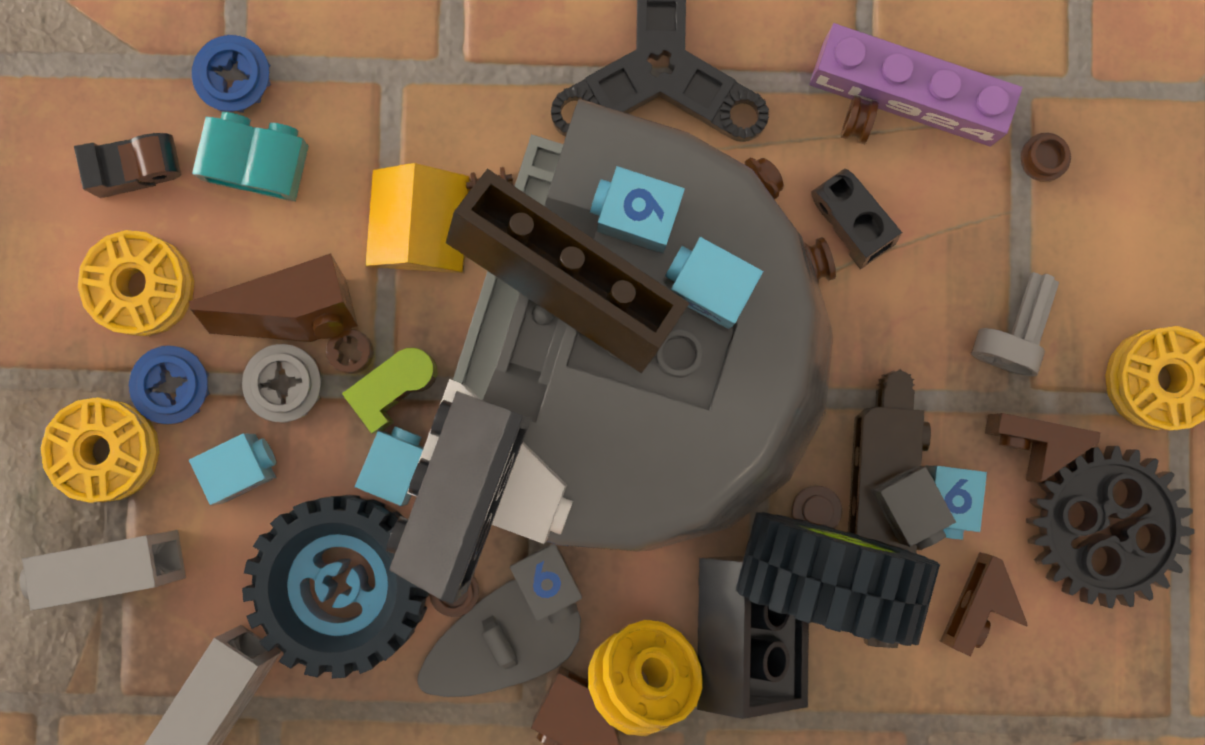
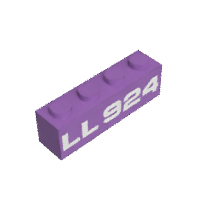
M833 23L824 39L809 83L810 86L851 100L854 95L860 96L861 102L864 104H869L872 100L879 103L878 109L990 147L1008 133L1023 88Z

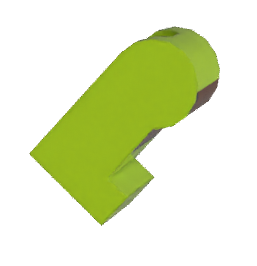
M415 347L405 348L343 392L342 395L371 434H377L378 431H384L394 423L387 414L389 409L410 393L423 392L435 383L438 375L437 365L434 358L425 351Z

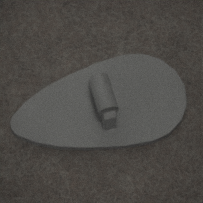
M516 579L511 580L484 597L468 613L457 620L437 641L427 655L418 674L417 682L419 688L430 695L465 697L500 690L527 682L550 672L571 656L579 641L581 626L579 611L554 624L550 623L548 617L537 622Z

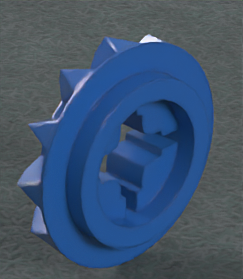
M224 35L214 38L199 50L192 65V82L199 97L209 106L220 112L237 111L244 113L245 109L254 103H261L263 93L267 87L271 86L269 79V67L271 65L263 51L253 41L242 36ZM238 62L239 71L246 75L249 80H235L232 87H229L228 90L227 81L214 71H230L233 64Z
M160 346L146 352L135 363L129 378L130 397L136 409L153 422L161 424L183 423L184 420L200 412L201 405L210 394L207 380L209 373L203 367L199 357L190 351L177 346ZM167 371L170 372L172 377L188 379L182 386L176 388L177 397H175V400L172 399L169 393L152 392V389L159 388L160 384L166 382L165 374Z

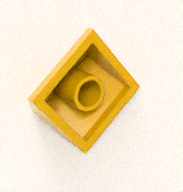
M417 163L374 169L372 174L366 267L463 273L465 256L446 244V239L453 213L469 193L466 182H470V176Z

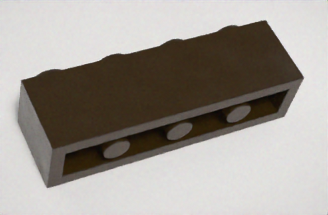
M488 168L453 213L446 244L641 374L689 305L688 301Z

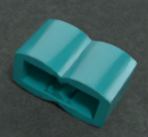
M222 112L220 118L206 116L192 172L194 176L208 183L296 202L309 147L303 138L297 137L299 130L280 123H269L268 129L250 126L251 119L231 112Z

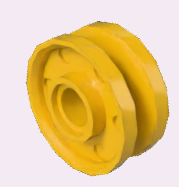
M124 230L105 236L89 249L79 268L77 287L83 307L96 323L113 332L149 337L168 331L184 318L190 307L189 301L193 300L195 281L188 260L177 247L147 232ZM142 272L146 279L143 292L133 297L128 288L129 281L133 275Z
M1173 326L1138 331L1122 340L1111 354L1105 374L1107 394L1116 411L1133 425L1150 430L1171 431L1188 429L1204 421L1205 337L1197 331ZM1163 367L1168 370L1171 378L1170 385L1166 391L1162 389L1158 380L1159 372Z
M99 397L77 400L58 411L46 427L40 447L43 469L53 486L69 498L88 503L122 500L141 490L155 473L160 454L158 435L149 419L144 417L131 404ZM103 437L109 444L110 452L107 459L100 464L93 456V447L97 440Z
M642 620L629 624L618 633L609 636L595 649L588 667V689L596 709L609 725L627 735L648 736L684 720L697 706L703 688L702 668L693 646L681 632L659 621ZM642 671L647 676L649 685L644 681Z

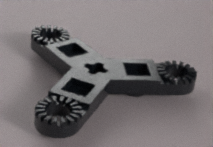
M637 0L636 50L585 77L584 80L563 89L564 91L558 93L552 102L551 117L556 130L566 137L570 123L567 124L563 120L561 112L563 107L571 101L582 99L628 114L660 96L735 141L746 142L757 138L763 132L768 122L769 108L766 105L765 99L760 97L761 95L749 90L736 82L732 77L685 50L686 0ZM662 55L667 56L670 59L668 67L673 72L671 74L662 72L659 77L653 76L651 74L652 65L648 60L652 58L658 61ZM748 104L753 107L757 114V122L750 128L746 127L745 129L737 127L736 124L734 125L732 119H730V110L735 105Z

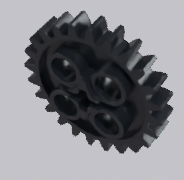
M1107 446L1104 455L1099 447H1092L1085 453L1086 461L1080 455L1069 463L1070 469L1063 467L1054 474L1057 479L1055 482L1048 480L1038 482V485L1047 494L1045 499L1030 498L1029 502L1041 511L1040 516L1027 518L1026 523L1039 527L1040 533L1027 540L1029 544L1043 546L1044 551L1034 559L1036 563L1053 565L1048 571L1046 578L1053 582H1058L1065 578L1061 589L1063 593L1073 596L1080 590V601L1091 605L1098 596L1100 606L1113 608L1117 597L1121 605L1133 607L1135 601L1134 592L1140 598L1150 601L1153 599L1151 584L1168 589L1170 584L1164 573L1166 571L1183 572L1182 567L1174 558L1176 554L1191 555L1192 551L1181 544L1180 540L1182 536L1195 534L1194 529L1181 525V519L1192 514L1193 509L1177 506L1176 501L1181 499L1186 491L1185 489H1169L1167 487L1175 475L1173 472L1162 471L1155 474L1159 462L1156 458H1146L1140 462V451L1136 449H1127L1122 456L1119 446ZM1121 480L1126 485L1128 492L1125 502L1119 506L1114 501L1112 494L1115 484ZM1078 502L1083 507L1084 519L1078 527L1074 528L1069 522L1068 513L1071 506ZM1144 504L1148 506L1146 513L1138 517L1127 518L1142 508ZM1108 517L1118 519L1127 518L1123 521H1119L1113 524L1109 528L1111 535L1101 533L1093 534L1097 531H1101L1107 528L1110 525ZM1145 525L1150 533V541L1141 550L1136 542V533L1139 528ZM1093 534L1078 544L1076 548L1071 546V542L1074 539ZM1102 547L1106 552L1107 562L1102 570L1096 572L1091 563L1092 555L1095 550Z

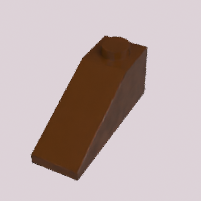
M331 253L189 301L190 310L209 334L313 342L319 339L336 337L343 331L358 326L346 278Z

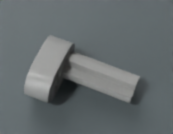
M1031 273L1011 334L995 329H979L971 355L980 361L1015 374L1031 377L1037 376L1045 354L1044 348L1039 346L1059 281L1054 280L1055 277L1049 274Z

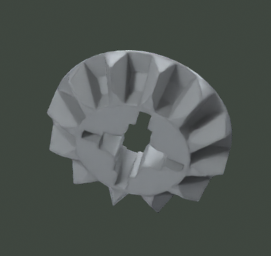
M276 344L260 350L250 359L243 373L242 390L247 404L257 415L272 422L285 423L308 415L310 409L320 399L319 393L323 378L320 375L315 359L304 350L293 345ZM280 363H282V369H285L286 376L302 380V383L288 388V396L285 397L286 404L280 391L263 387V384H270L271 381L279 379Z

